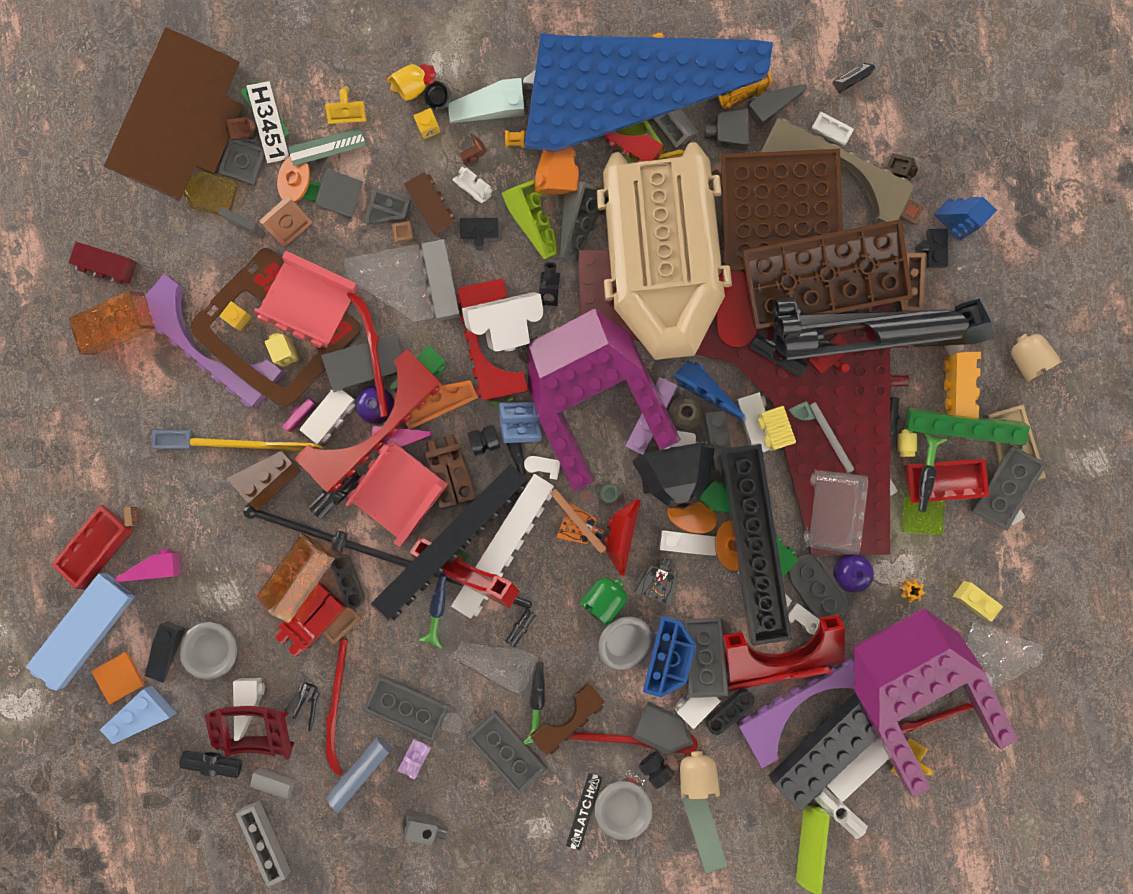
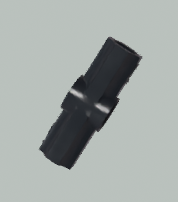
M758 333L749 346L751 350L799 378L809 364L802 359L787 360L785 356L781 361L775 360L773 354L777 349L774 342Z
M356 472L349 479L346 477L341 482L343 484L342 487L336 492H326L323 489L322 494L309 507L310 511L316 517L322 519L334 505H338L347 496V492L360 479L359 474Z
M184 750L180 757L179 765L182 769L199 771L204 776L221 775L238 778L242 769V760L221 757V754L214 752L198 753Z

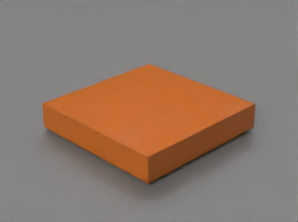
M128 651L91 671L109 705L146 685Z

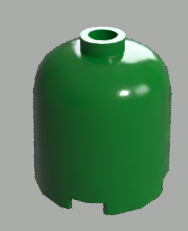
M601 578L596 581L578 603L594 618L598 617L602 624L608 626L625 606L627 593L623 589L624 584L617 578L614 580Z

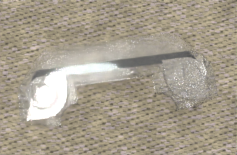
M815 469V473H812L810 478V485H813L815 489L811 527L808 531L804 532V543L810 548L859 555L868 477L862 474Z

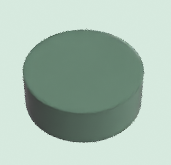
M612 484L604 485L600 490V497L606 503H613L619 497V490Z

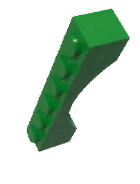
M907 407L904 427L908 431L1018 445L1027 444L1030 426L1023 421L968 418Z
M711 480L699 500L710 510L729 513L725 485L720 480L717 482ZM776 534L782 577H784L799 560L795 557L797 553L789 546L786 548L782 545L781 542L783 540Z

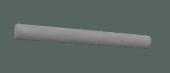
M812 403L809 407L847 473L852 472L854 467L817 403Z

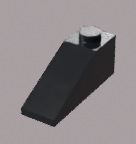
M168 621L159 625L152 642L146 677L164 683L186 628Z

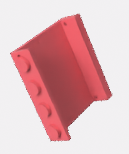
M285 251L282 257L284 263L259 309H254L257 319L266 324L268 322L274 324L280 331H290L294 337L300 340L305 338L311 341L310 343L315 347L321 348L322 346L327 348L351 302L347 293L355 294L357 291L356 283Z
M391 442L387 445L384 444L378 451L380 455L369 464V471L360 477L357 482L359 484L358 487L347 496L349 500L345 505L348 507L354 503L396 536L397 539L394 544L401 547L411 537L448 484L395 442Z

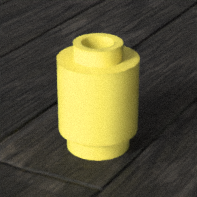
M901 430V433L897 434V452L900 453V457H916L917 433Z

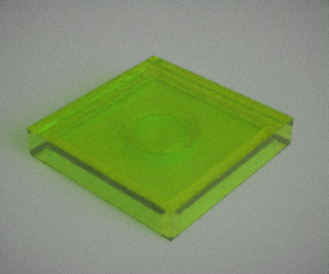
M905 494L902 532L942 535L945 501L928 502L926 512L918 511L919 503H911L909 494Z

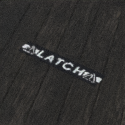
M588 773L567 840V847L577 850L581 849L603 779L601 776Z

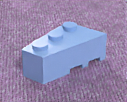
M151 685L135 696L100 731L114 744L178 713Z

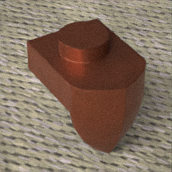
M250 117L226 120L231 141L251 138L254 135L256 124Z
M472 133L470 136L475 145L459 153L464 165L476 163L487 152L483 142Z

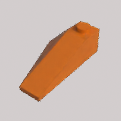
M572 146L557 152L543 150L536 170L535 192L556 196L578 191L579 170L574 162L576 154Z

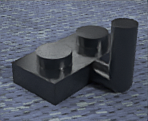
M460 218V238H476L474 241L475 247L478 251H481L483 249V238H499L498 218Z
M948 229L926 230L927 241L923 240L918 243L914 248L915 251L927 252V268L948 267Z

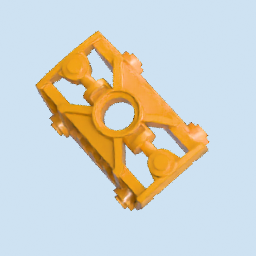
M769 71L766 75L767 79L734 90L729 94L717 96L722 108L729 110L734 104L752 98L755 95L760 96L767 91L772 84Z

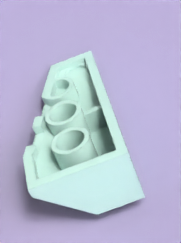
M521 78L501 80L452 101L448 105L450 123L525 116Z

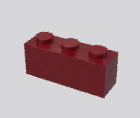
M76 241L68 262L75 266L74 270L86 273L88 270L93 272V276L102 279L107 276L111 278L110 281L121 285L123 282L130 284L137 264L136 261Z

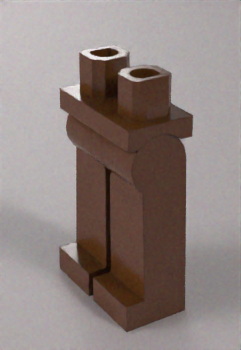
M453 434L444 437L446 447L439 448L437 439L426 442L428 452L425 454L429 461L430 470L448 484L438 498L440 509L457 505L458 501L459 503H464L477 498L461 451V444L457 443ZM448 467H449V470H450V473H451V477H452V480H453V484H454V487H455V491H456L457 497H456L455 492H454V488H453V485H452V481H451V478H450V474H449V471H448Z

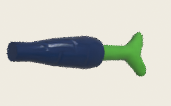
M444 573L439 575L430 603L429 613L432 616L430 632L419 639L420 642H430L438 648L443 647L438 638L437 630L439 618L443 616L446 604L447 575Z

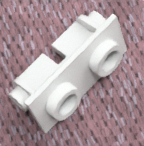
M461 167L458 171L459 175L452 179L460 188L468 192L481 204L492 196L493 190L490 189L491 186L480 178L475 182L474 180L477 175L467 167Z

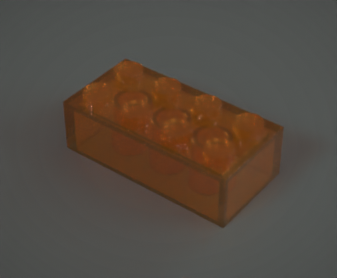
M127 291L68 318L80 355H97L155 329L144 292Z
M301 533L256 597L271 615L289 623L335 558L318 541Z

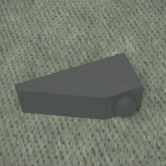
M802 84L764 92L760 96L755 95L748 101V114L761 128L804 94L807 85Z

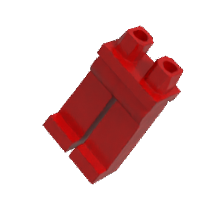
M315 582L311 587L312 590L294 612L288 616L284 623L282 622L278 626L280 630L275 638L282 644L291 639L294 643L288 650L293 656H298L303 651L309 650L312 644L348 608L338 597L333 596L334 594L321 582Z

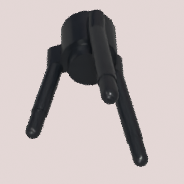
M303 682V685L299 686L298 691L284 711L288 712L299 697L300 701L292 716V719H296L304 701L310 702L313 699L308 731H312L317 698L320 693L316 692L317 686Z

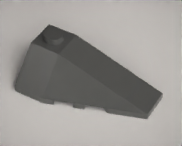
M578 181V191L565 193L560 257L577 261L579 251L583 250L587 243L588 234L591 230L595 229L596 220L605 211L598 210L597 190L603 188ZM605 196V204H607L608 199H609V198L606 197V196Z

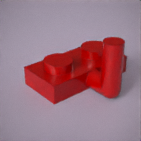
M837 334L829 341L838 345L848 344L840 334ZM846 353L810 357L808 359L820 374L833 364L842 373L848 372L850 369L848 364H843L840 360Z

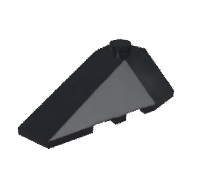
M980 298L955 307L954 311L960 313L969 321V326L961 339L914 344L913 347L969 345L994 339L991 320Z

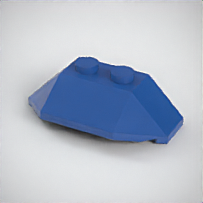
M661 616L643 688L644 693L662 698L687 683L696 643L682 621Z

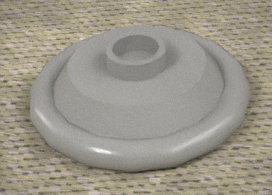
M632 616L621 617L611 622L604 629L599 639L598 652L602 661L609 668L616 670H627L639 665L648 656L652 646L650 628L642 619Z
M213 622L199 623L190 628L182 638L179 649L180 660L186 671L194 677L204 680L217 679L228 673L235 663L238 652L236 640L230 630L221 624Z
M618 781L608 785L600 792L595 803V817L598 826L606 835L618 840H629L638 837L647 829L652 819L653 806L649 795L641 786L628 781Z

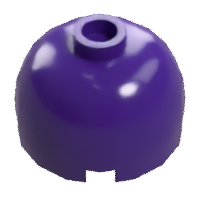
M369 386L358 394L356 410L364 421L371 424H381L389 418L394 407V399L385 388L384 392L388 410V417L381 418L376 386Z
M846 555L836 563L834 577L842 589L856 593L864 591L871 585L874 579V570L869 560L863 556Z

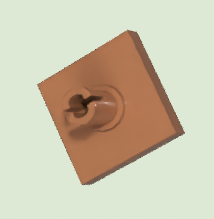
M289 196L285 197L259 220L283 247H286L313 223Z

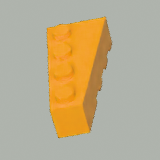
M961 352L945 357L943 361V371L946 374L944 390L947 393L945 409L949 415L979 419V405L975 404V400L980 395V388L976 385V380L980 376V368H977V359H981V352Z

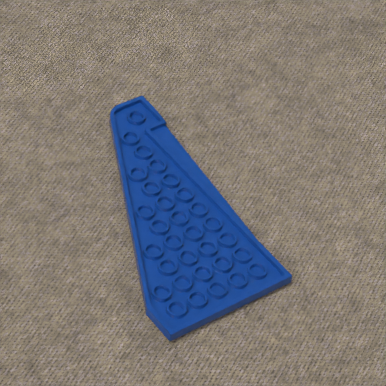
M541 33L525 148L557 152L757 83L764 79L769 71L773 42L746 39L569 36Z

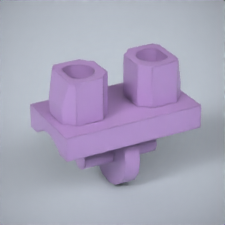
M414 738L397 771L415 780L431 747Z

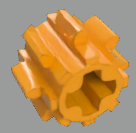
M912 579L910 582L904 580L905 585L899 587L903 591L901 597H907L910 603L913 600L921 601V595L926 594L922 590L924 584H918L917 579ZM911 587L915 588L913 590L914 594H910V592L912 591Z

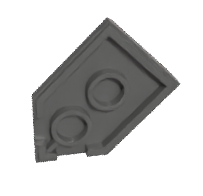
M647 702L633 735L634 739L666 754L693 745L682 717Z

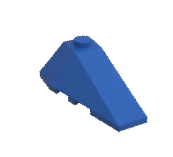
M688 361L674 374L679 386L745 422V415L704 370V366L697 362L693 364Z

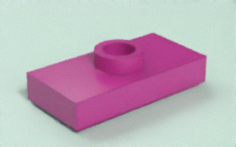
M308 398L301 407L297 406L291 412L292 416L282 427L286 431L293 432L316 408L317 403Z

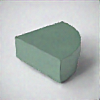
M807 401L789 409V412L797 419H815Z

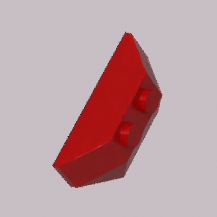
M638 499L615 512L613 518L609 517L607 528L610 529L609 536H605L603 545L606 547L605 552L622 576L625 575L641 500Z

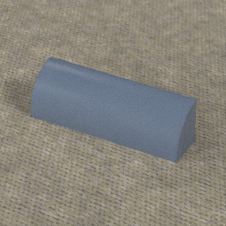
M380 736L374 739L327 795V801L335 812L339 813L391 751L392 747Z

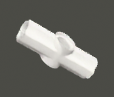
M826 787L814 798L820 806L856 839L866 833L868 826ZM844 808L843 814L837 816V810Z

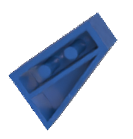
M969 197L967 200L958 198L956 201L951 198L934 213V216L950 230L953 237L962 240L981 228L997 209L984 197Z

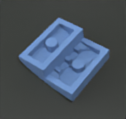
M534 402L499 403L503 443L541 441L539 417Z

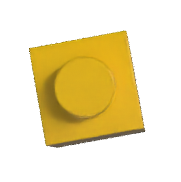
M431 108L413 115L423 140L441 133Z
M232 301L219 316L239 331H242L252 318L249 313Z

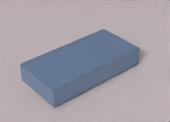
M152 430V449H192L190 445L192 430Z

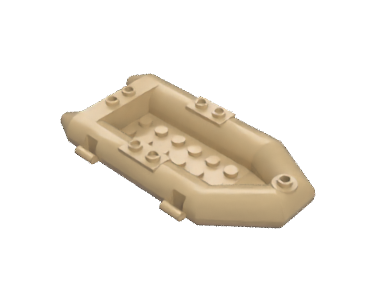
M695 142L689 143L683 156L677 158L628 163L622 153H612L603 171L604 189L597 190L598 210L606 209L612 279L604 280L605 300H614V309L655 360L695 356L725 297L724 287L732 286L730 266H722L714 201V196L722 195L720 176H712L710 160L699 144ZM712 182H713V191L709 189V185H710ZM605 196L609 198L607 204H605ZM722 272L724 282L719 281L718 275H720ZM612 284L617 288L615 294H613Z

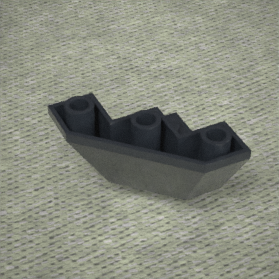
M697 442L695 444L670 447L653 452H644L633 460V465L654 497L669 508L684 510L697 503L709 484L715 446L705 442Z

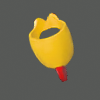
M411 64L386 77V81L392 83L390 90L393 93L398 92L404 101H409L420 95L426 88V85L432 84L434 82L433 78L437 74L432 65L422 64L417 66Z

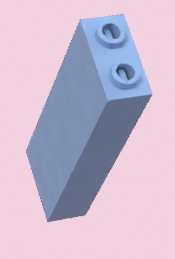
M108 573L98 574L26 668L30 670L34 677L42 679L48 688L56 691L65 688L136 595L119 582H116Z

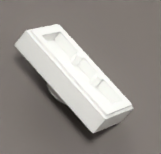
M821 111L811 128V131L842 147H845L854 130Z

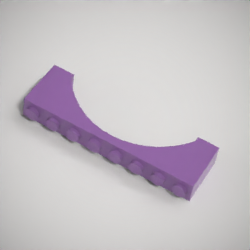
M164 273L134 308L139 312L138 316L147 323L150 321L154 325L152 328L162 335L164 333L169 337L167 341L175 347L179 345L183 349L182 353L190 359L193 357L197 360L196 365L202 370H209L212 373L211 377L218 383L222 381L227 385L225 388L233 395H239L241 397L240 401L244 405L257 408L265 399V396L244 382L224 364L206 356L191 340L182 315L181 301L182 292L185 288ZM269 359L262 363L250 365L275 384L286 374L285 371Z
M855 657L845 658V662L840 663L835 668L830 667L832 674L811 677L806 681L805 685L801 687L795 686L790 690L789 694L785 696L780 695L773 699V703L762 705L756 709L757 712L751 715L746 714L739 719L740 721L736 724L762 768L779 759L777 750L781 732L789 716L797 706L810 696L824 690L833 688L854 689Z

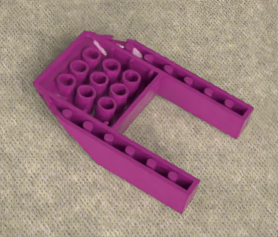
M596 308L528 344V387L540 423L573 491H577L596 480L563 411L625 380L659 449L667 448L681 440L630 334L617 326Z
M925 608L854 646V691L904 788L913 798L931 789L897 721L962 685L991 742L1000 749H1003L1018 740L984 670L960 633Z

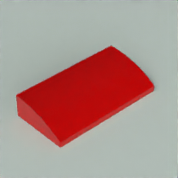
M985 459L934 463L937 471L936 480L928 502L989 497ZM926 463L904 466L911 503H919L920 472Z
M99 505L51 565L75 589L85 590L132 533L133 529L130 526L126 527L125 522L109 509Z

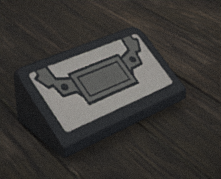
M862 63L835 79L832 83L838 93H842L870 76L875 70V65Z

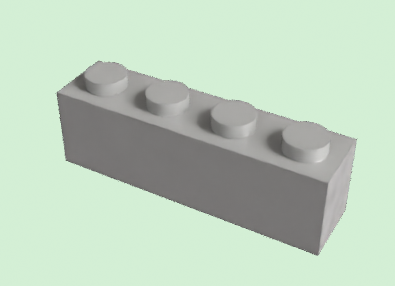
M445 240L422 243V250L419 251L421 260L425 261L426 268H423L425 280L429 279L430 283L427 291L429 298H433L434 305H431L433 317L436 316L438 321L460 317Z
M258 800L241 808L236 813V817L266 886L269 887L286 879L291 870L261 801Z

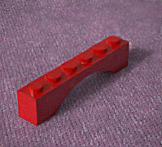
M615 132L603 135V137L607 138L606 143L614 148L618 145L622 148L621 152L631 158L634 155L637 157V162L658 160L665 149L661 143L648 135L626 136Z
M420 537L410 551V554L416 559L432 542ZM458 558L451 564L447 562L443 566L445 570L442 573L446 574L448 578L509 609L520 592L512 582L496 574L477 569Z

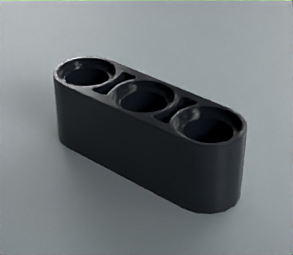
M347 554L336 555L331 560V567L344 603L351 609L357 608L364 603L365 595L353 562ZM339 558L345 560L344 568L338 566L337 561ZM345 576L351 577V586L345 585ZM352 594H356L359 597L358 604L351 602Z
M743 688L731 695L706 718V726L709 731L714 735H720L754 705L755 699L753 694ZM748 694L749 700L746 703H741L740 697ZM729 707L735 709L731 716L725 714L726 709ZM714 720L720 721L718 728H711V723Z

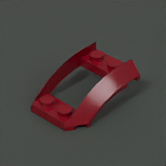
M233 706L208 712L205 714V721L211 746L216 750L221 748L225 751L226 757L240 753H259L271 756L279 754L288 760L295 743L289 740L285 717L289 712L264 706ZM244 715L264 718L267 736H247L234 741V738H230L226 717Z

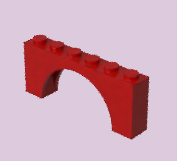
M503 278L458 288L459 294H456L457 303L462 305V308L507 298ZM461 312L460 317L462 324H464L463 312ZM468 329L464 331L466 342H470L471 349L468 350L470 361L474 360L475 368H472L473 376L479 382V386L476 387L478 398L482 397V400L485 402L528 392L524 371L507 372L493 366L486 360L480 350L478 335Z
M839 615L819 618L818 628L808 642L795 650L781 654H766L754 650L746 643L743 632L723 635L726 670L730 683L845 662V627Z

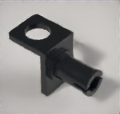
M546 262L544 264L545 271L541 272L539 294H541L542 305H558L560 273H556L557 265L554 262ZM551 294L554 296V299L547 301L543 296Z

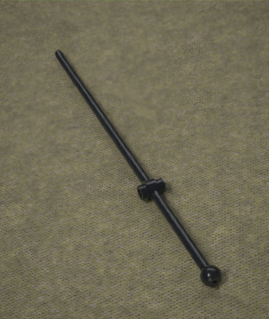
M247 504L243 511L244 516L248 519L257 517L331 542V549L337 552H342L343 548L346 547L406 568L412 563V561L349 541L347 539L348 533L337 530L336 535H331L260 510L257 511L250 504ZM446 577V581H447V582H450V583H453V584H456V585H459V586H462V587L464 586V585H462V584H460V583H458V582H456V581H454V580H452V579ZM516 597L513 604L525 608L532 607L530 601Z

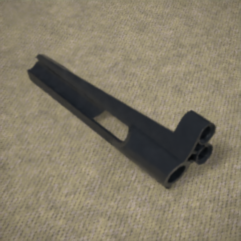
M794 297L775 299L773 301V326L775 329L773 340L778 352L785 356L787 360L961 339L969 326V321L954 310L800 315L801 312L797 308ZM865 325L872 329L877 336L876 341L838 345L828 342L824 338V333L829 329Z

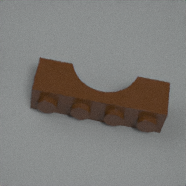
M586 683L573 695L575 709L572 717L567 722L561 725H550L543 722L530 734L532 740L546 756L549 753H555L563 740H569L574 735L573 731L578 726L580 728L589 721L588 717L593 713L597 714L602 710V704L605 701L589 683Z

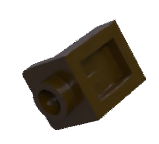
M892 153L886 169L892 171L895 176L911 181L912 177L914 178L917 174L918 166L914 158Z

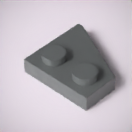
M374 188L363 223L373 224L406 219L412 200Z

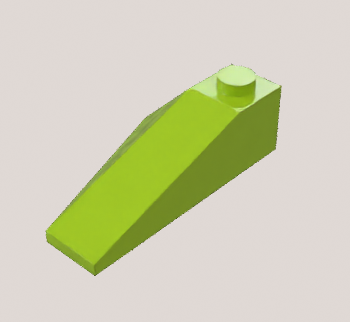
M535 179L502 192L509 212L543 259L557 254L555 233L551 229L549 219H552V216L546 215L551 213L543 214L545 207L543 206L542 209L544 201L541 203V198H548V195L535 192Z

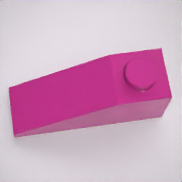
M373 426L372 436L375 433H377L381 429V427ZM398 428L399 431L391 438L388 436L383 442L386 445L395 442L403 448L432 437L433 433L430 431Z
M172 549L159 550L160 554L150 556L116 577V582L179 576V552L172 553Z

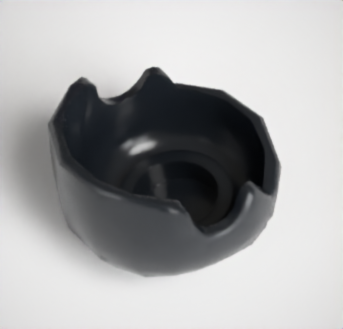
M434 81L432 84L427 85L423 91V100L427 107L432 110L441 111L451 103L452 94L450 88L443 82Z

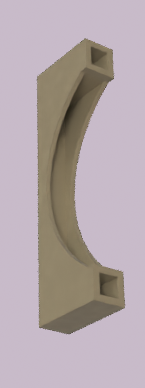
M777 118L760 152L840 149L841 166L849 170L860 181L870 198L874 212L873 223L878 224L899 219L915 186L908 179L899 178L893 175L892 171L877 167L872 161L862 160L856 153H848L842 150L841 146L830 144L823 137L814 136L808 133V130L792 125L787 119Z

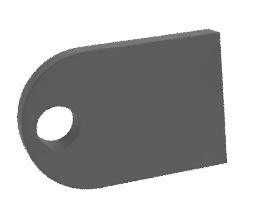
M257 126L255 129L257 135L252 140L245 138L231 141L229 138L218 169L220 175L256 186L265 160V153Z

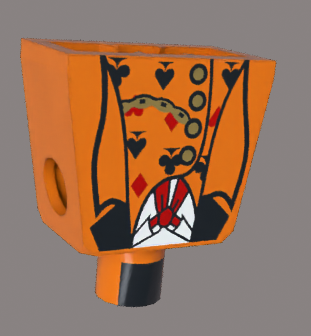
M570 503L569 505L601 541L605 530L595 527L597 519ZM566 513L556 537L587 544L589 539Z

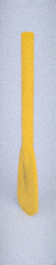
M190 439L191 446L277 449L301 452L308 445H312L315 449L323 450L321 445L314 443Z

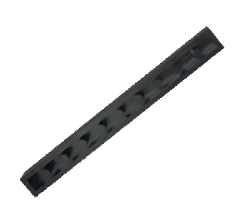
M510 464L371 603V606L387 622L391 619L395 621L403 613L401 609L405 605L410 606L416 600L415 594L419 590L425 591L431 584L429 580L433 576L437 578L445 570L443 566L447 562L451 564L459 556L457 552L461 548L465 550L472 543L471 538L475 534L479 536L486 527L484 525L488 520L493 522L499 515L497 511L501 507L506 508L513 501L511 497L515 493L519 495L526 488L524 484L527 479Z

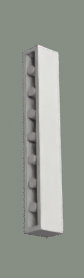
M536 474L533 475L475 568L500 577L503 576L501 570L504 565L507 567L510 565L514 558L511 556L514 549H520L524 542L521 539L524 533L529 534L535 525L531 523L534 517L539 518L545 509L542 507L545 500L550 501L552 497L550 493L554 487L552 484ZM463 586L451 607L471 619L473 615L478 616L483 608L480 606L483 599L488 600V597Z

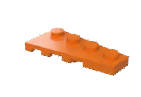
M471 380L439 386L441 388L440 391L433 397L430 395L425 400L427 403L420 410L416 409L412 413L413 417L406 423L408 429H412L477 399L478 395ZM397 394L392 395L394 400H396Z

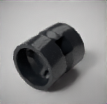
M494 425L484 427L482 431L477 429L468 432L470 445L475 456L484 454L487 449L493 451L501 448Z
M658 751L649 754L638 765L645 776L649 775L648 780L655 789L665 785L675 774L668 764H664L665 760Z

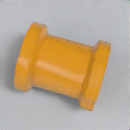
M505 130V147L521 146L525 148V130L521 132Z

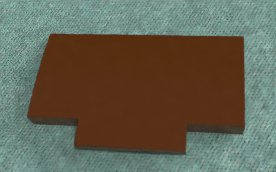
M165 27L104 167L180 202L195 166L214 175L230 138L226 120L238 118L243 104L226 96L240 62L201 42Z
M901 219L742 251L755 329L773 326V301L775 299L794 297L798 310L800 309V315L868 313L873 312L872 306L913 298ZM860 325L829 329L824 333V335L867 326Z

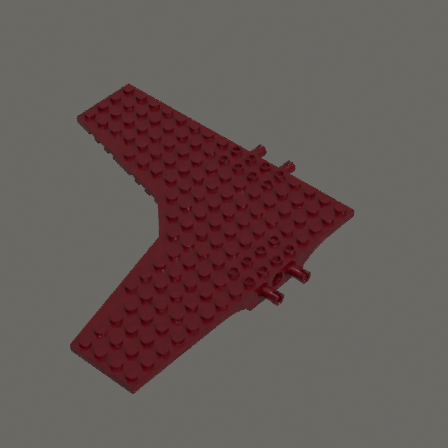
M720 248L721 264L725 266L724 248ZM580 250V316L596 308L617 326L629 333L632 340L641 342L614 309V300H605L604 280L612 279L609 250ZM612 284L613 294H615L617 288ZM890 303L872 306L873 312H890ZM715 315L695 355L733 363L772 401L774 409L784 406L796 443L784 447L811 554L890 555L891 386H909V382H901V380H909L908 374L891 375L890 350L891 348H909V345L846 353L840 360L843 364H848L850 369L848 372L843 373L833 364L820 374L809 362V358H802V360L809 364L799 378L751 350L749 346L752 341L743 347H731L724 343L718 335ZM774 326L757 329L756 335L758 333L774 342ZM869 327L824 335V338L829 342L837 334H840L848 344L877 340L876 334ZM778 350L773 354L774 359L777 361H781L784 357ZM807 401L808 405L816 402L854 470L847 473L816 418L800 420L795 418L789 412V409Z

